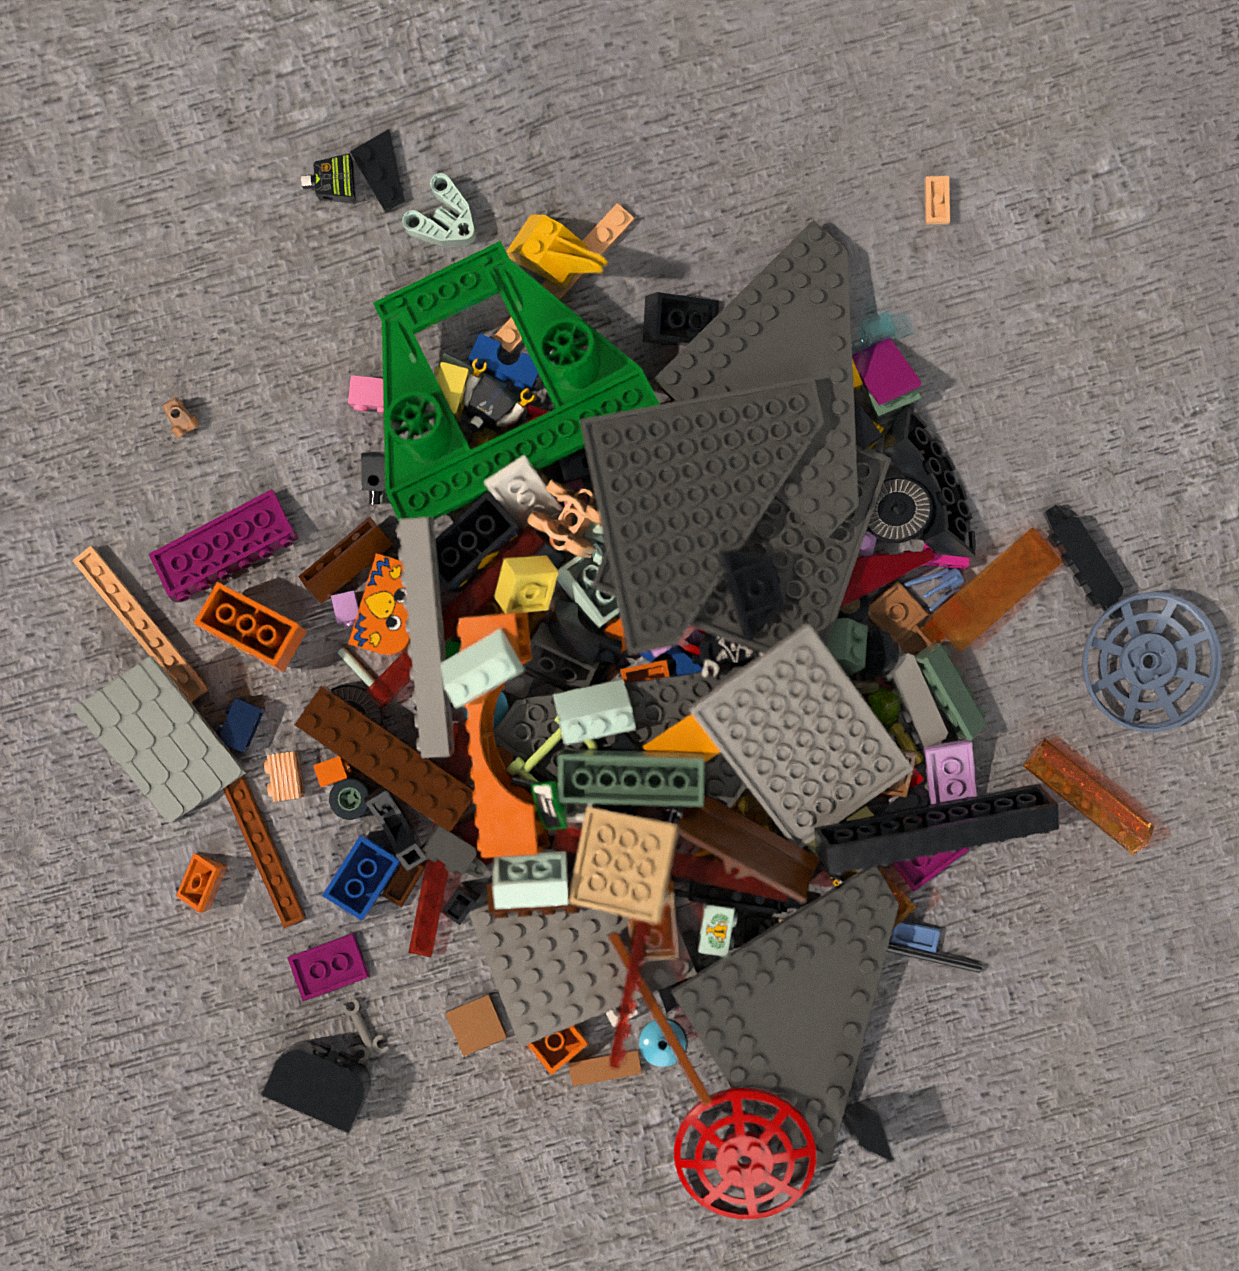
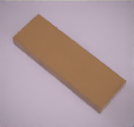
M638 1049L574 1060L568 1063L572 1086L642 1074Z

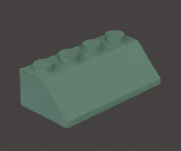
M933 643L916 653L914 657L926 684L956 736L971 741L987 725L983 719L986 715L983 709L974 703L972 699L974 694L968 685L965 686L962 682V672L957 665L953 666L949 658L952 656L948 648L940 643Z

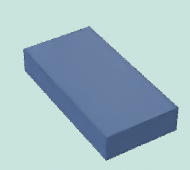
M895 919L889 943L936 953L940 929Z

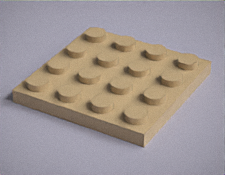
M587 807L568 903L660 923L678 826Z

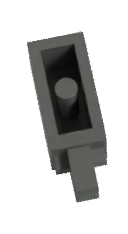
M438 824L435 825L422 846V849L426 851L424 856L435 863L438 859L446 864L444 868L455 875L457 872L463 875L467 873L481 879L488 868L476 857V850L471 844L452 832L449 833Z

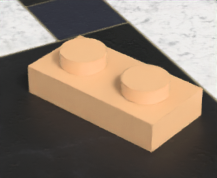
M926 176L924 179L925 225L949 224V176Z

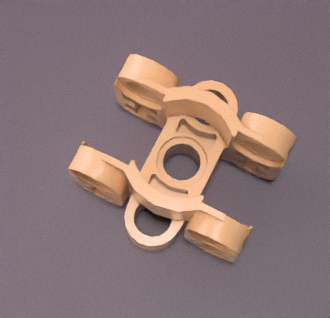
M550 480L546 491L558 497V501L566 502L565 508L557 520L543 512L533 511L527 522L536 529L546 532L550 536V544L554 549L570 551L579 557L591 558L596 547L583 539L582 536L592 520L602 527L594 491L580 489L576 492L563 483ZM587 494L590 496V502L588 505H586L583 502V499ZM576 514L578 522L573 526L571 519ZM560 541H566L563 546L560 545Z

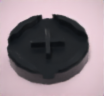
M882 630L867 632L865 668L860 671L869 676L881 677L894 669L899 659L900 650L899 644L893 635Z

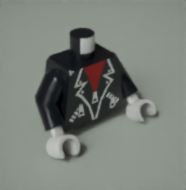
M707 632L704 633L699 645L701 662L705 665L702 670V676L704 677L708 675L707 669L712 670L715 677L720 665L757 658V654L763 655Z

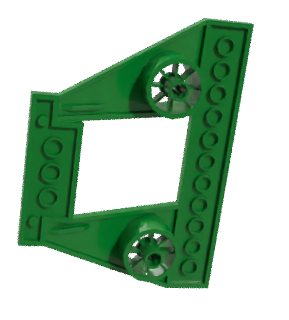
M501 241L373 302L382 323L385 492L398 521L405 518L433 516V520H436L481 498L487 491L490 492L484 481L522 456L527 458L536 471L584 448L585 444L580 425L581 419L660 405L642 368L510 260ZM500 293L555 409L471 450L415 334ZM588 344L587 351L580 350V347ZM552 349H556L555 352L550 354ZM579 356L582 357L580 360H578L577 362H575V360H576ZM557 358L560 359L558 365L551 362ZM425 410L432 411L424 415ZM436 418L435 425L429 423L430 420ZM409 432L407 439L400 437L401 434ZM414 436H421V438L414 439Z

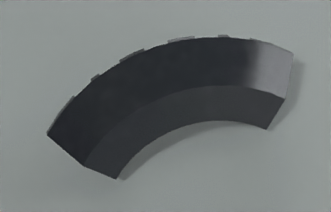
M907 406L886 432L883 452L891 458L905 478L912 479L921 484L930 495L933 513L929 525L923 531V542L940 555L973 558L976 553L975 531H971L969 520L973 519L972 513L969 512L967 504L964 502L968 498L963 484H957L952 473L956 469L948 455L943 456V450L938 438H932L925 429L927 424Z

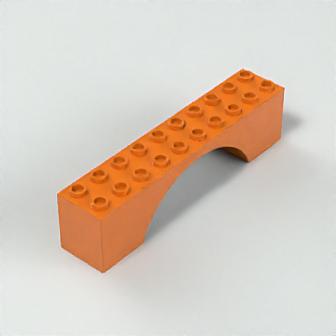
M528 612L459 618L457 633L461 638L462 644L459 653L502 628L521 664L527 663L532 660ZM506 682L465 705V708L468 709L466 728L468 733H470L471 739L468 751L473 761L471 778L475 782L473 801L477 804L475 824L479 828L480 835L477 846L478 850L481 851L482 858L537 855L550 847L548 829H545L540 819L533 794L523 788L510 785L512 776L505 770L506 768L496 747L493 724L494 713L499 695Z

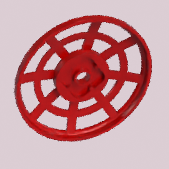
M732 1088L711 1094V1103L704 1106L699 1101L688 1111L676 1133L674 1164L683 1187L703 1207L716 1214L734 1219L765 1218L780 1213L793 1205L810 1185L816 1166L814 1136L806 1119L785 1099L765 1090ZM741 1099L762 1101L777 1107L779 1111L772 1121L759 1115L743 1114ZM732 1100L733 1115L723 1117L712 1123L709 1127L698 1118L702 1112L710 1107ZM787 1116L791 1117L799 1126L806 1139L807 1146L793 1149L789 1137L780 1128ZM744 1122L756 1123L766 1127L761 1135L745 1131ZM734 1123L736 1133L730 1134L724 1139L715 1134L720 1128ZM690 1125L701 1134L696 1145L695 1159L681 1158L682 1141ZM774 1134L782 1141L786 1152L773 1154L768 1142ZM707 1141L718 1148L716 1159H702L703 1149ZM741 1156H748L751 1161L743 1164L738 1159ZM809 1156L808 1172L800 1189L789 1185L788 1183L794 1172L795 1159ZM788 1161L787 1170L782 1180L771 1174L773 1164ZM682 1168L696 1169L701 1182L710 1192L703 1198L697 1194L689 1185ZM704 1169H717L723 1179L714 1186L707 1178ZM766 1182L774 1187L767 1194L755 1197V1186ZM731 1185L744 1188L745 1198L733 1197L724 1192ZM780 1192L792 1196L776 1207L757 1211L756 1204L768 1201ZM719 1197L730 1203L747 1205L748 1212L729 1211L711 1203Z

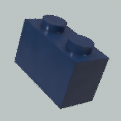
M235 698L234 701L231 700L226 709L228 716L225 723L221 722L216 734L225 745L241 752H247L265 708L241 698Z

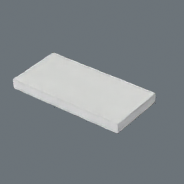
M522 456L484 481L498 502L526 530V537L538 531V529L527 522L533 511L543 512L554 519H557L563 511V507L555 496L546 491L547 485L525 456Z

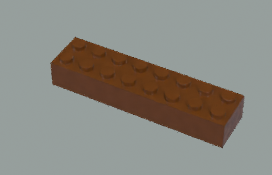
M321 686L294 724L449 833L455 829L473 802V791L475 790L473 787L431 758H421V751H418V749L326 686Z

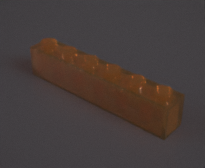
M1046 738L1030 750L1023 767L1129 853L1135 855L1149 844L1155 826Z

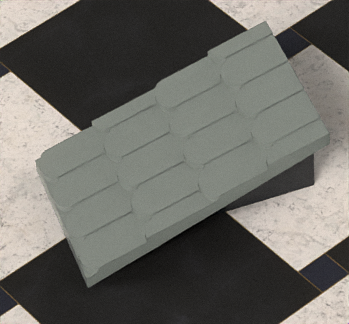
M149 656L140 664L73 708L95 738L99 739L114 760L122 766L144 796L148 797L169 823L175 822L248 773L153 656Z

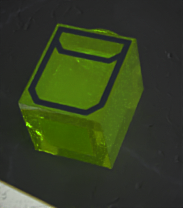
M883 688L868 696L867 706L883 728H886L898 722L902 698Z

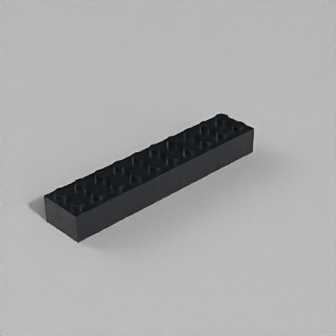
M1038 784L814 828L816 853L829 875H840L846 871L865 870L876 865L886 866L892 862L911 861L922 856H935L937 853L956 852L968 847L977 848L983 844L1002 843L1005 840L1014 838L1023 839L1034 834H1048L1050 831L1059 830L1058 803Z

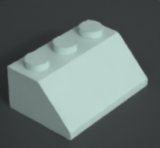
M595 543L596 549L591 558L577 556L558 570L557 581L571 600L578 604L580 612L592 628L597 631L619 614L616 597L591 588L604 555L603 551Z
M502 628L441 663L444 687L456 708L467 705L525 671Z
M623 679L553 694L561 736L565 745L636 729Z
M566 851L544 852L537 855L494 857L493 890L495 908L568 904Z

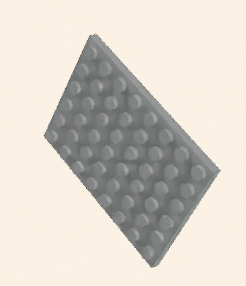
M808 623L689 707L692 715L789 842L800 848H803L815 839L814 828L840 822L914 770Z
M574 870L567 872V879H573ZM666 897L660 923L589 907L580 909V913L566 914V910H556V915L543 916L542 911L532 912L530 917H518V913L508 914L509 918L494 919V915L488 913V905L469 912L520 1047L641 997L607 937V934L612 931L618 932L652 993L697 974Z

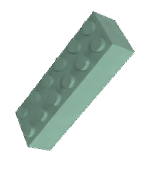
M561 749L558 755L559 802L703 807L705 753Z

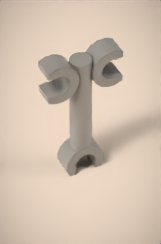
M356 997L353 999L355 1009H349L347 1004L344 1003L342 1010L345 1014L351 1015L364 1043L356 1045L353 1049L354 1052L357 1050L364 1051L365 1056L358 1060L359 1063H363L369 1056L377 1052H386L390 1046L388 1044L381 1047L378 1044V1040L384 1038V1033L378 1034L372 1040L359 1012L361 1003Z

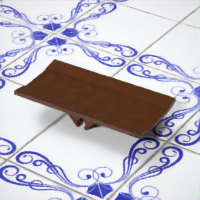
M704 795L703 807L685 806L677 824L678 834L722 858L728 874L731 872L732 867H738L739 872L736 873L735 878L753 875L802 903L805 902L814 870L819 861L818 857Z

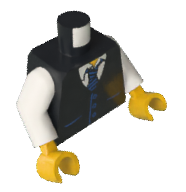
M478 358L475 359L472 364L474 371L470 373L464 391V404L468 407L466 415L471 418L468 423L469 429L479 433L483 426L490 431H495L498 427L503 428L515 424L527 409L526 405L535 402L536 395L534 394L530 400H526L525 395L529 392V389H524L521 392L522 400L519 402L520 397L484 374L480 377V373L487 369V363L485 362L483 369L478 370L475 366Z

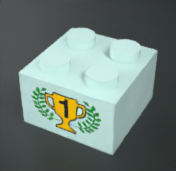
M703 903L697 940L699 953L726 956L728 951L733 950L734 937H732L731 928H736L738 916L733 907Z

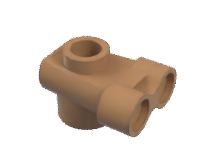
M177 397L162 404L173 426L171 430L176 438L183 436L200 425L196 416L191 415L185 408L184 403ZM177 409L180 411V414L174 415L171 411Z

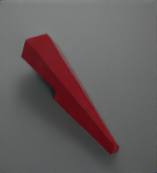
M931 548L917 552L907 550L903 551L902 554L894 555L883 553L857 557L840 608L935 558Z

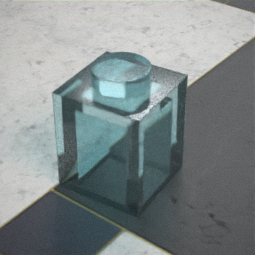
M889 311L862 321L858 332L862 342H866L867 346L870 347L885 339L894 337L897 330Z

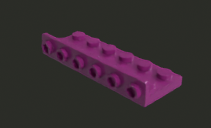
M271 489L149 553V557L167 596L176 603L185 602L191 598V595L199 591L208 590L212 584L219 580L229 579L236 571L240 569L245 570L251 567L255 561L272 556L274 551L291 546L299 537L293 530L276 493Z

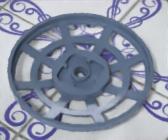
M1162 592L1134 594L1110 606L1092 626L1083 650V680L1093 703L1113 722L1140 732L1166 731L1181 726L1192 719L1211 699L1221 673V647L1217 633L1210 620L1191 602L1179 596ZM1143 599L1167 601L1161 614L1146 612L1133 615L1130 606L1131 602ZM1176 605L1183 607L1191 613L1200 623L1203 631L1189 635L1179 622L1171 618L1170 616ZM1121 607L1124 620L1112 629L1105 641L1094 637L1103 621ZM1146 619L1157 620L1152 633L1140 634L1136 624L1137 621ZM1166 624L1174 628L1182 639L1170 643L1166 638L1162 637ZM1127 626L1131 639L1123 647L1112 644L1117 634ZM1206 639L1208 640L1211 654L1208 677L1194 673L1196 668L1194 644ZM1090 646L1102 650L1100 655L1102 679L1091 684L1088 672ZM1184 648L1187 649L1188 655L1186 670L1177 667L1176 652ZM1108 652L1119 656L1120 669L1108 674L1107 669ZM1151 655L1153 663L1150 667L1146 668L1143 665V659L1145 656ZM1173 675L1183 678L1179 686L1168 695L1163 685ZM1123 677L1132 684L1128 698L1121 694L1113 685L1114 682ZM1190 682L1203 685L1204 688L1196 701L1186 711L1178 715L1172 702L1185 692ZM1107 687L1117 700L1126 705L1124 717L1120 718L1108 710L1098 699L1096 693ZM1141 689H1154L1159 700L1153 702H1138ZM1163 707L1169 717L1167 721L1154 724L1133 722L1135 709L1152 710Z

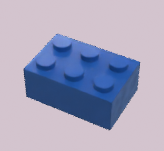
M364 833L359 836L322 896L363 921L401 862L396 857L395 852Z

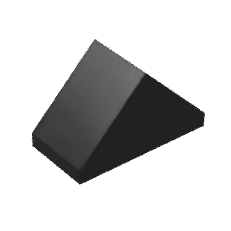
M461 882L441 913L461 925L481 895Z

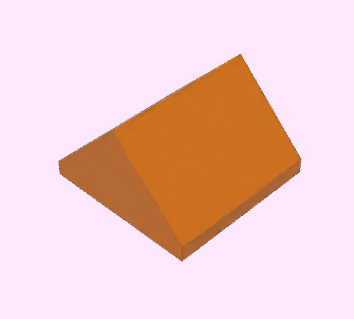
M193 853L176 896L197 912L203 913L210 910L228 866L198 853Z

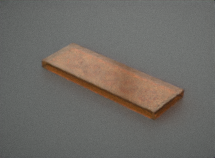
M1032 527L931 614L929 618L959 652H962L1063 562Z

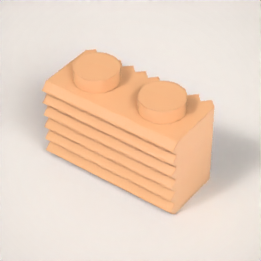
M299 751L267 755L268 760L264 761V768L266 774H270L271 783L267 784L269 797H273V802L305 797Z

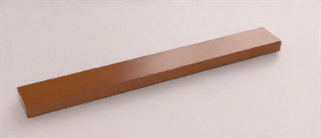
M229 748V750H230V751L233 753V755L236 757V755H235V753H234V751H233V748ZM242 776L223 790L283 928H286L307 917L245 776Z
M610 932L607 934L609 941L698 1099L706 1106L712 1102L709 1093L618 932Z

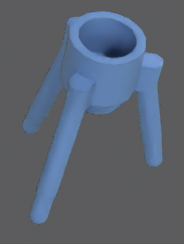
M945 568L940 572L904 582L902 585L907 587L942 577L939 579L940 585L924 594V598H928L942 589L945 591L949 590L929 608L932 612L953 593L959 591L958 587L964 584V579L958 569L953 568L949 571Z

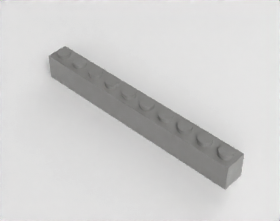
M433 516L405 518L399 520L397 536L401 539L402 548L399 549V559L401 563L403 562L404 572L401 574V582L406 589L403 604L404 609L408 611V620H406V632L410 634L408 655L410 658L412 657L413 667L410 668V677L415 685L412 699L414 705L417 706V714H415V726L419 728L417 749L421 751V758L447 757L452 755L455 749L450 696L444 687L441 663L446 661L434 521Z

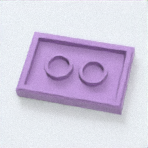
M960 740L924 747L930 805L978 796L972 741Z

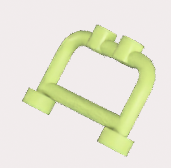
M556 716L554 720L559 724L558 717ZM560 727L526 762L518 756L505 770L511 776L516 773L522 779L539 783L529 772L562 739ZM594 738L584 740L588 750H598L597 742Z

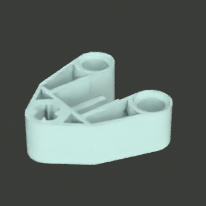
M443 173L434 175L430 181L434 196L459 217L456 218L441 206L435 211L433 218L449 229L446 231L420 212L410 210L402 218L406 232L410 236L442 247L472 244L475 241L476 232L468 203L447 175ZM438 184H447V188L445 190H436ZM417 219L420 221L419 225L415 228L408 226L411 220ZM468 229L469 234L465 235L464 233V236H462L460 231Z

